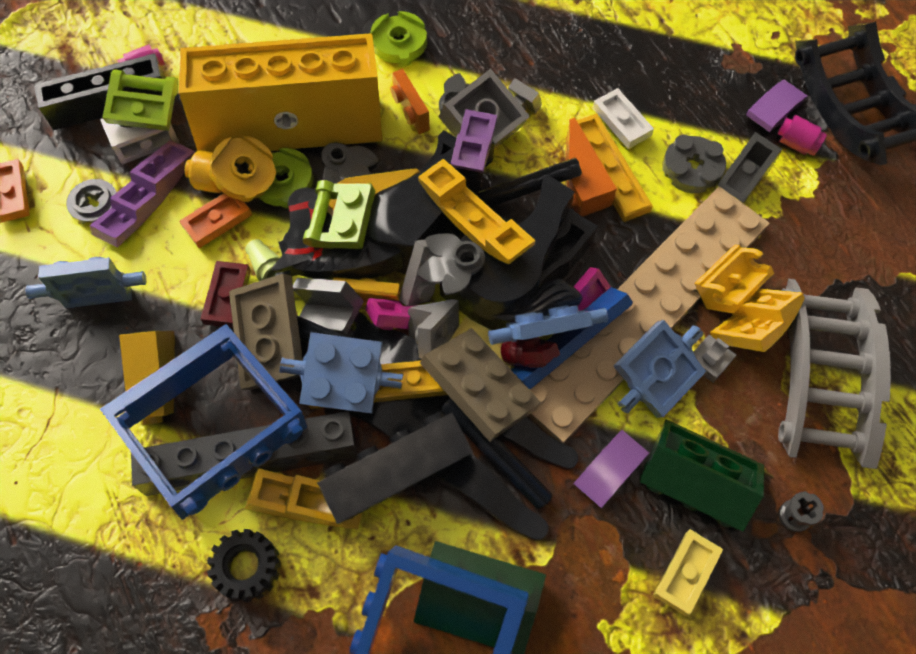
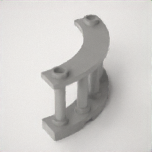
M789 278L786 289L783 288L781 290L802 293L796 280ZM855 287L853 296L848 300L803 294L804 302L788 328L791 354L790 389L786 418L779 426V441L782 442L789 457L795 458L797 457L800 441L850 448L862 467L877 469L887 426L886 423H879L882 401H890L891 383L887 329L885 324L878 323L876 313L879 314L881 311L880 306L871 291L864 288ZM806 308L845 313L848 321L807 315ZM809 329L854 335L857 340L859 355L810 349ZM810 363L857 369L861 373V392L859 394L809 388ZM807 402L856 408L859 412L856 431L852 434L804 428Z

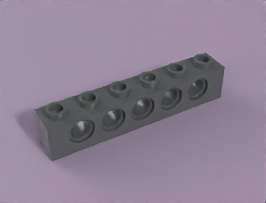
M349 411L306 418L307 428L303 430L298 439L289 444L285 443L272 453L271 458L259 467H253L242 475L240 479L254 477L258 468L276 473L357 458L358 452L354 426ZM270 425L150 446L144 449L173 488L178 491L193 483ZM131 453L132 486L145 496L161 494Z

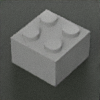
M491 68L445 103L438 116L454 137L457 138V135L460 134L465 109L497 115V124L492 140L494 141V149L517 132L530 117Z

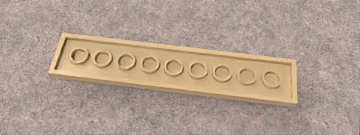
M719 186L617 289L630 296L633 301L632 306L538 384L529 389L541 404L528 417L553 439L565 444L624 381L623 377L613 367L616 362L657 321L665 320L670 328L673 329L701 299L694 283L734 245H740L741 248H749L766 230L769 222Z

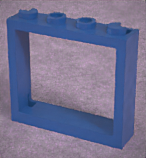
M227 324L100 409L168 504L182 520L189 515H195L202 511L210 499L221 491L234 487L242 475L253 467H259L271 458L273 452L285 443L294 442L300 437L303 430L307 428L302 411ZM234 357L282 413L283 417L177 493L130 428Z
M397 545L387 555L381 554L374 572V577L379 578L375 593L370 591L366 597L362 615L367 616L363 631L357 629L349 653H371L397 569L506 607L507 610L493 654H511L529 592Z

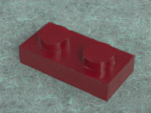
M216 261L200 318L204 325L222 327L227 324L229 328H233L229 291L248 284L251 272L248 264Z

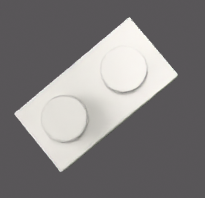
M618 88L594 101L592 109L627 149L652 136L654 128Z

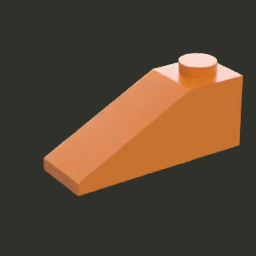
M576 118L569 119L566 135V160L577 158L582 174L566 180L565 186L575 191L571 208L583 217L612 206L617 188Z

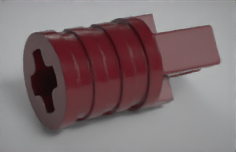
M539 337L525 340L516 339V342L508 341L503 342L501 345V357L506 364L511 366L540 368L546 366L553 358H557L560 355L556 342L542 340Z

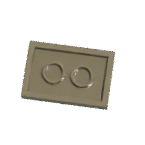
M280 274L230 290L233 329L236 336L277 383L300 377L301 375L280 373V366L294 367L281 364L282 358L303 361L291 275ZM238 363L241 390L260 388Z
M472 328L426 353L420 361L424 369L490 442L534 412L541 404L538 398Z

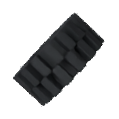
M244 529V532L241 533L238 530L231 531L232 536L228 538L224 535L219 539L222 542L219 547L215 544L212 547L213 558L208 557L207 564L211 566V570H207L208 577L212 579L213 582L211 584L222 595L237 602L239 600L252 602V598L260 599L264 597V591L268 590L270 592L274 587L272 585L273 580H278L280 574L277 572V569L281 567V561L277 556L279 553L272 543L258 531L256 533L251 529ZM242 552L254 553L258 558V568L255 574L246 580L235 579L231 573L233 559Z

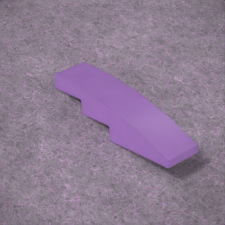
M169 140L130 171L131 182L110 198L112 208L89 225L91 234L118 248L147 220L185 173L186 161L192 158L195 151Z

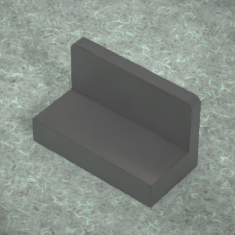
M297 278L293 284V291L306 303L299 315L300 317L337 333H348L364 301L346 281Z

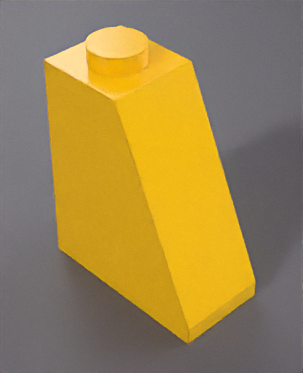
M149 331L119 335L125 392L175 359L174 331ZM174 398L141 420V425L163 422V416L174 413Z

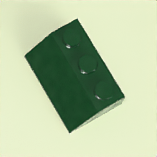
M665 419L644 466L640 482L645 484L654 493L666 494L680 501L689 510H699L713 517L722 526L734 527L743 532L764 497V464Z
M435 541L430 558L529 592L527 604L511 654H524L537 613L546 574ZM423 578L413 623L495 648L507 608Z

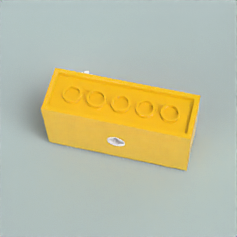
M372 33L180 48L179 96L197 151L206 150L214 152L217 145L226 138L232 137L234 139L242 138L243 136L253 137L261 141L270 151H277L279 148L323 147L333 142L346 145L382 141L378 76Z

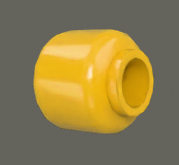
M196 151L192 158L186 161L185 176L189 178L191 186L198 191L221 193L222 191L215 185L209 175L213 151Z

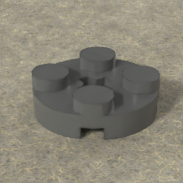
M679 135L676 137L675 142L667 148L662 163L665 176L668 174L673 180L672 185L687 193L706 192L707 188L713 185L715 187L720 182L725 172L726 160L723 155V146L719 142L710 141L703 137ZM687 161H696L700 165L697 168H692L691 163Z

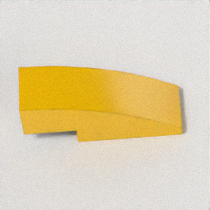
M259 468L254 475L245 509L269 515L356 530L359 528L362 515L360 513L341 524H337L317 482L319 480L300 475L290 477Z

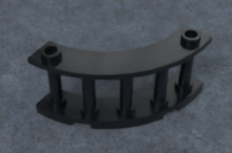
M876 22L858 23L848 26L849 36L847 38L818 46L817 39L796 41L795 60L801 68L811 100L832 134L844 147L863 160L884 165L887 164L886 150L916 141V104L913 105L905 99L907 93L899 85L895 77H888L881 63L886 59L880 45ZM851 49L857 70L827 78L821 57ZM858 81L863 83L870 97L844 105L839 102L832 90ZM876 108L880 110L886 120L864 126L851 115ZM894 129L901 132L884 138L885 132Z

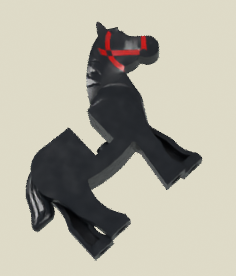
M443 130L438 135V145L434 155L424 165L420 173L375 194L362 249L315 248L305 245L302 241L304 232L309 229L318 195L314 189L308 187L295 190L288 199L290 228L283 240L278 242L282 256L272 267V271L276 273L275 276L287 274L291 275V277L301 275L307 278L333 280V277L360 280L361 278L380 277L395 271L406 275L415 241L425 240L429 236L445 233L454 234L462 242L471 241L441 211L418 181V176L442 159L451 164L457 138ZM492 141L485 167L493 161L494 141ZM455 168L466 178V183L479 173ZM547 175L542 181L539 202L535 210L526 220L518 224L535 239V245L510 264L504 263L484 251V266L479 272L472 275L469 285L461 292L445 295L442 283H440V296L445 300H459V311L490 330L506 328V323L516 322L515 315L543 312V316L549 315V308L565 305L579 306L582 302L581 293L572 285L562 280V278L568 275L592 245L598 226L571 210L575 191ZM329 212L326 214L322 230L325 233L329 232L332 220ZM564 221L563 229L558 233V230ZM466 257L462 262H471L474 259Z

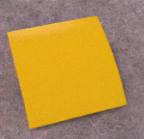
M758 289L733 316L710 332L711 336L716 340L717 338L721 339L732 347L765 352L789 328L804 302V295L800 292Z

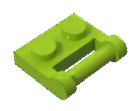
M112 70L103 113L104 121L108 124L169 131L175 96L178 93V79L168 76L165 79L125 74L121 70ZM125 87L161 91L162 96L122 90Z
M327 180L318 181L315 190L318 196L309 229L304 232L303 243L315 248L362 249L376 192L372 184H334ZM330 199H337L329 232H322Z

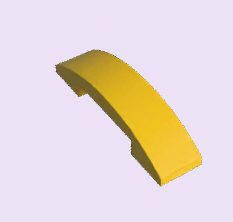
M442 159L418 176V181L452 223L471 241L496 259L510 264L535 245V239L512 219L505 222L467 188L466 178L445 159Z

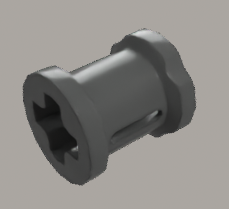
M800 492L780 506L778 512L779 520L786 529L792 532H802L811 525L817 524L823 518L824 505L815 494ZM801 508L805 515L801 516L797 510Z

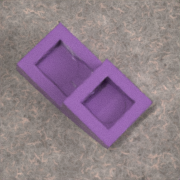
M783 79L765 93L748 110L746 116L770 132L782 124L789 113L801 106L807 95Z
M465 109L460 134L457 135L450 165L455 168L480 173L484 172L497 124V115Z
M621 430L574 484L602 508L650 453L626 432Z

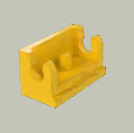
M734 245L694 284L706 309L734 314L774 274L772 266L758 264L754 261L753 258L759 259L763 252L758 249L741 248L740 245Z

